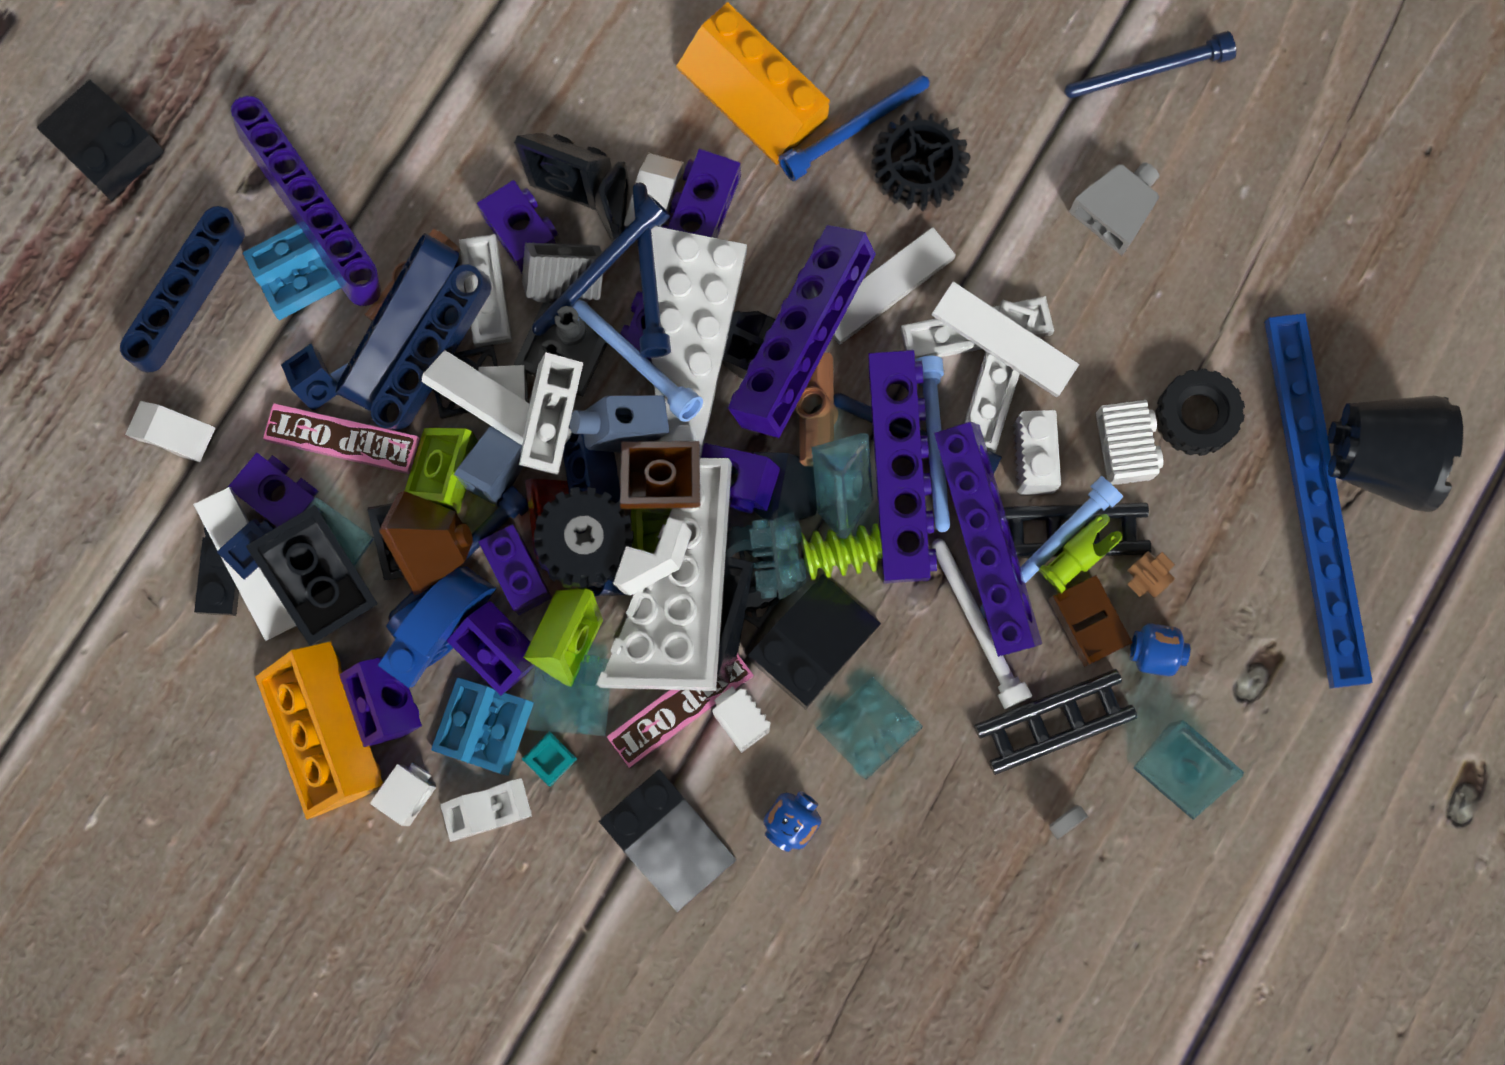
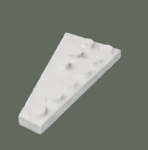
M655 226L651 231L661 327L670 336L671 353L663 357L651 358L652 364L678 387L691 388L703 399V405L697 415L689 421L682 422L670 411V405L667 402L668 398L655 387V395L665 396L669 433L661 437L660 441H699L701 458L746 257L747 244Z
M700 458V508H673L669 518L683 521L692 532L680 569L633 595L626 612L628 616L619 638H615L610 650L612 655L604 672H601L596 685L600 688L716 691L732 467L729 458ZM664 524L658 535L659 542L657 544L654 554H656L662 534L664 532L666 526Z

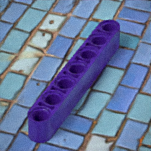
M254 96L239 97L231 105V114L239 139L349 300L358 306L374 304L381 295V287L375 264L263 102ZM341 253H349L345 256H337ZM361 280H367V281H368L367 283H364V284H356L358 281H361Z

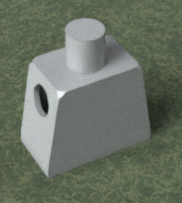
M1142 163L1134 173L1124 165L1119 164L1075 198L1069 213L1122 256L1159 199L1158 193L1151 188L1159 178V173L1148 163Z

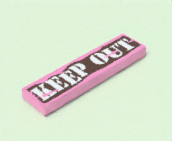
M274 403L263 437L266 442L405 474H410L420 441L419 437Z
M737 654L729 683L717 681L716 691L669 690L609 734L607 738L627 766L632 768L716 705L714 700L732 686L737 690L753 678L754 675Z

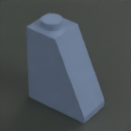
M490 426L460 464L454 475L467 491L500 507L498 502L503 499L501 495L509 486L514 484L524 467L519 465L522 445Z

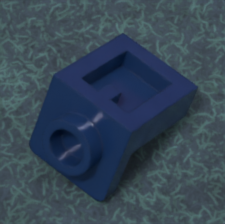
M311 343L281 364L291 390L311 410L318 409L338 395L335 393L338 382L329 374L320 352Z
M253 519L216 552L245 580L259 568L245 546L275 528L267 520L260 523L257 519Z

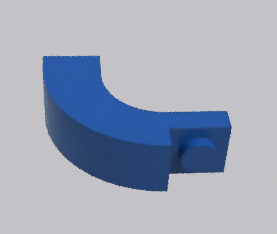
M467 566L456 568L439 580L407 615L394 633L397 637L378 666L408 688L414 687L445 641L469 615L488 602L496 587Z

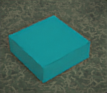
M550 731L522 758L549 787L578 760Z

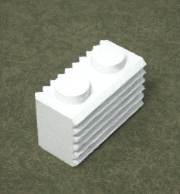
M1147 400L1102 405L1096 412L1107 480L1112 485L1154 479L1159 474V469L1163 467V454L1160 446H1155L1153 432H1156L1157 421L1154 410L1148 409Z
M1055 410L1022 411L1013 424L1015 428L1013 434L1016 435L1014 441L1017 443L1014 447L1017 450L1015 453L1017 457L1015 463L1018 465L1015 470L1019 472L1016 476L1019 479L1017 482L1019 486L1017 492L1020 495L1053 494L1061 486L1057 413Z
M732 686L714 700L717 706L712 710L715 718L741 753L769 733L770 721H765L766 715H762L761 709L756 708V702H752L751 696L747 695L746 689L736 691Z

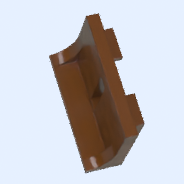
M1097 575L1048 599L1084 667L1133 643ZM1101 611L1106 615V618L1078 632H1075L1073 625Z

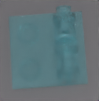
M789 512L771 520L770 526H768V519L752 521L753 528L749 529L752 549L773 547V549L754 551L752 556L774 555L773 561L754 563V568L775 567V569L755 571L756 589L761 591L762 598L777 597L776 590H778L779 599H783L803 587L802 582L806 579L805 562L803 559H799L797 545L801 542L800 524L794 520V512Z
M585 655L584 662H580L581 668L572 687L561 683L535 666L531 701L534 702L530 713L529 730L606 736L610 688H600L596 684L601 672L605 671L609 659L600 658V656Z
M872 677L816 729L853 766L852 768L862 779L867 780L878 768L897 753L903 745L914 737L923 726Z

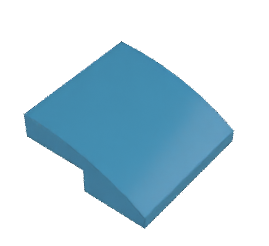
M298 224L243 252L255 280L261 286L274 315L279 321L341 288Z
M457 677L431 751L508 776L534 702L507 693L500 696L490 687Z

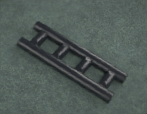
M1148 503L1116 504L1113 508L1108 506L1105 510L1100 509L1084 525L1086 527L1101 514H1107L1110 519L1121 518L1123 541H1120L1105 556L1144 555L1147 551L1151 553V541L1138 540L1136 518H1148ZM1082 505L1003 507L1017 557L1030 558L1044 544L1024 543L1023 521L1046 520L1048 540L1061 527V520H1068ZM1099 532L1097 533L1093 544L1101 542ZM1063 547L1053 557L1059 556L1063 552Z
M1113 669L974 724L979 739L991 735L1000 757L989 761L994 775L1137 719L1138 716L1133 705L1120 708L1112 690L1113 686L1122 683L1119 671ZM1097 693L1106 714L1085 722L1076 701ZM1062 707L1071 728L1049 736L1041 715ZM1027 721L1035 743L1014 751L1005 729Z

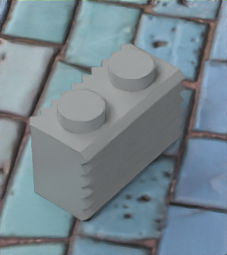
M525 243L522 285L526 297L538 302H550L554 298H559L602 254L600 246ZM603 275L579 298L586 303L591 299H600Z

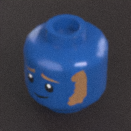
M1149 623L1143 626L1141 631L1134 632L1132 637L1133 643L1130 647V660L1135 661L1140 672L1171 677L1177 673L1180 665L1187 666L1190 657V644L1184 643V636L1180 629Z
M799 791L797 795L787 792L780 794L764 816V826L767 829L765 836L784 851L790 852L792 848L797 850L803 849L822 823L821 816L816 811L818 803L802 791Z

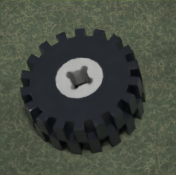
M579 487L571 488L570 493L564 495L563 491L555 495V500L552 503L548 501L545 504L541 516L538 515L536 521L534 549L542 570L545 569L549 573V578L554 582L559 580L563 583V587L571 589V586L579 587V589H588V587L595 586L597 589L603 587L608 580L612 582L615 579L626 546L632 548L633 531H631L632 522L629 515L626 516L624 514V509L620 508L619 501L614 503L611 500L612 495L605 491L603 495L597 494L596 488L588 487L587 491H580Z

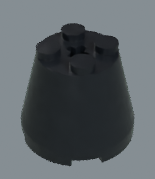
M1434 395L1346 403L1340 421H1333L1329 428L1328 443L1334 445L1333 455L1328 465V475L1411 510L1423 512L1437 510L1443 504L1452 488L1451 483L1446 482L1452 470L1454 457H1461L1463 419L1459 406L1451 405L1447 397Z

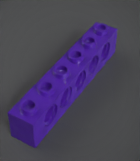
M699 149L695 160L689 159L683 174V180L686 183L682 193L676 192L670 207V213H673L669 226L664 224L662 228L687 232L682 227L688 222H697L701 227L695 232L687 233L718 238L741 178V163ZM702 189H708L713 192V195L707 199H700L695 196ZM637 291L631 306V312L634 313L630 326L626 324L623 326L620 334L640 352L639 338L643 336L645 315L643 294L641 291Z
M827 225L821 237L815 242L804 268L799 271L795 285L789 296L783 301L781 310L772 327L766 332L764 342L756 357L750 362L743 381L731 397L728 409L741 428L780 438L876 256L865 232Z
M914 350L869 353L868 369L879 527L882 544L883 584L929 581L931 578L930 572L937 571L936 549H929L928 534L934 533L933 510L926 511L925 496H931L932 489L930 473H923L922 458H929L928 436H920L919 421L926 420L925 398H918L917 384L923 383L922 361H915ZM900 384L907 389L908 396L901 401H895L887 395L886 391L891 385ZM896 421H903L909 425L911 433L905 438H896L889 431L890 425ZM906 458L912 463L913 472L908 476H899L894 473L892 463L896 459ZM902 495L910 496L916 503V509L910 514H901L895 508V500ZM903 533H912L917 537L919 546L913 552H904L898 547L897 538Z
M968 422L936 432L934 435L997 657L1039 646L1042 644V640L1022 576L980 424Z

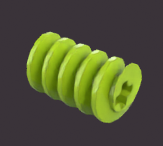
M877 523L872 525L870 535L865 526L859 525L855 537L848 527H843L840 539H838L833 529H828L825 541H823L818 531L812 532L809 543L804 534L801 533L805 569L812 580H816L818 568H822L826 577L831 578L833 566H837L841 575L846 576L849 564L853 565L857 574H861L864 562L868 563L872 572H876L878 561L882 560V544Z

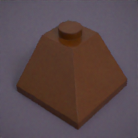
M699 441L622 442L620 508H700Z
M406 491L397 494L379 529L415 595L423 593L466 561L473 543L469 527L465 523L462 524L456 511Z

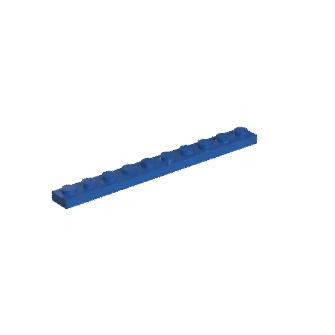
M1306 314L1269 317L1264 323L1329 689L1371 684L1373 681L1336 478L1328 475L1331 451L1328 443Z

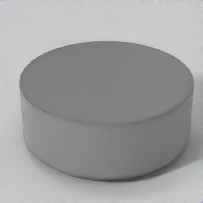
M1076 805L1050 824L1049 829L1058 840L1089 816L1080 805Z

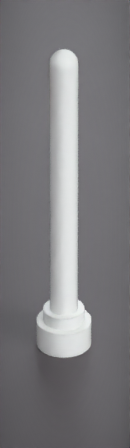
M940 538L935 539L931 547L936 549L937 560L1001 684L998 686L1000 691L998 698L1004 709H1008L1032 697V694L1026 682L1021 683L1019 677L1014 678L1004 656L997 657L990 629L946 542Z

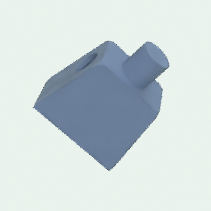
M665 396L603 397L584 411L574 410L569 424L570 430L573 434L584 435L585 447L588 450L621 453L622 442H655L669 433Z

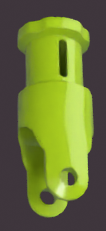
M1107 514L1097 516L1063 546V552L1047 566L1042 565L1039 568L1040 573L1059 593H1063L1066 590L1065 585L1081 571L1087 572L1121 541V532L1114 531L1101 542L1093 544L1097 533L1110 521V517Z

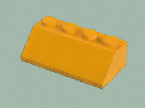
M729 2L724 4L701 25L677 64V69L775 165L779 164L778 157L791 148L795 149L828 119L830 100Z
M331 641L291 650L255 676L306 820L363 798L383 785L380 767L374 760L370 746L363 747L339 675L342 673L341 662L335 654Z

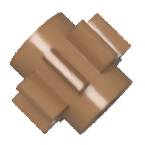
M1147 551L1127 570L1133 576L1128 586L1139 597L1148 591L1155 598L1175 580L1169 572L1175 564L1163 552L1154 557Z

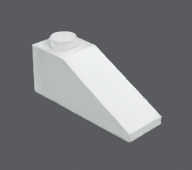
M547 352L544 354L538 364L530 398L519 465L558 474L583 362Z

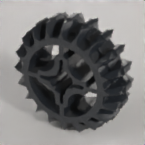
M918 111L915 113L913 121H910L903 114L900 117V125L891 121L887 126L888 133L881 131L877 140L879 144L873 146L872 154L875 158L871 161V168L877 171L874 174L875 183H884L881 188L883 195L894 192L892 197L894 204L900 202L901 199L906 200L905 207L907 210L912 208L913 202L919 203V208L922 212L926 210L928 201L935 208L941 206L942 198L950 202L954 197V190L960 191L963 188L964 182L962 179L967 178L969 168L966 165L969 164L970 153L964 152L967 147L966 139L957 140L960 134L958 127L947 130L949 124L947 118L942 120L940 124L936 123L934 113L928 116V120H922V115ZM923 140L932 142V143H934V144L926 143V142L923 141ZM906 142L907 154L901 156L899 161L892 163V153L897 147ZM915 156L917 159H922L921 163L924 160L927 161L926 167L925 164H919V161L917 163L914 162ZM948 160L949 171L941 179L935 181V168L939 167L941 162ZM909 178H910V179H914V180H916L919 184L910 182V181H908V180H906V179H909Z

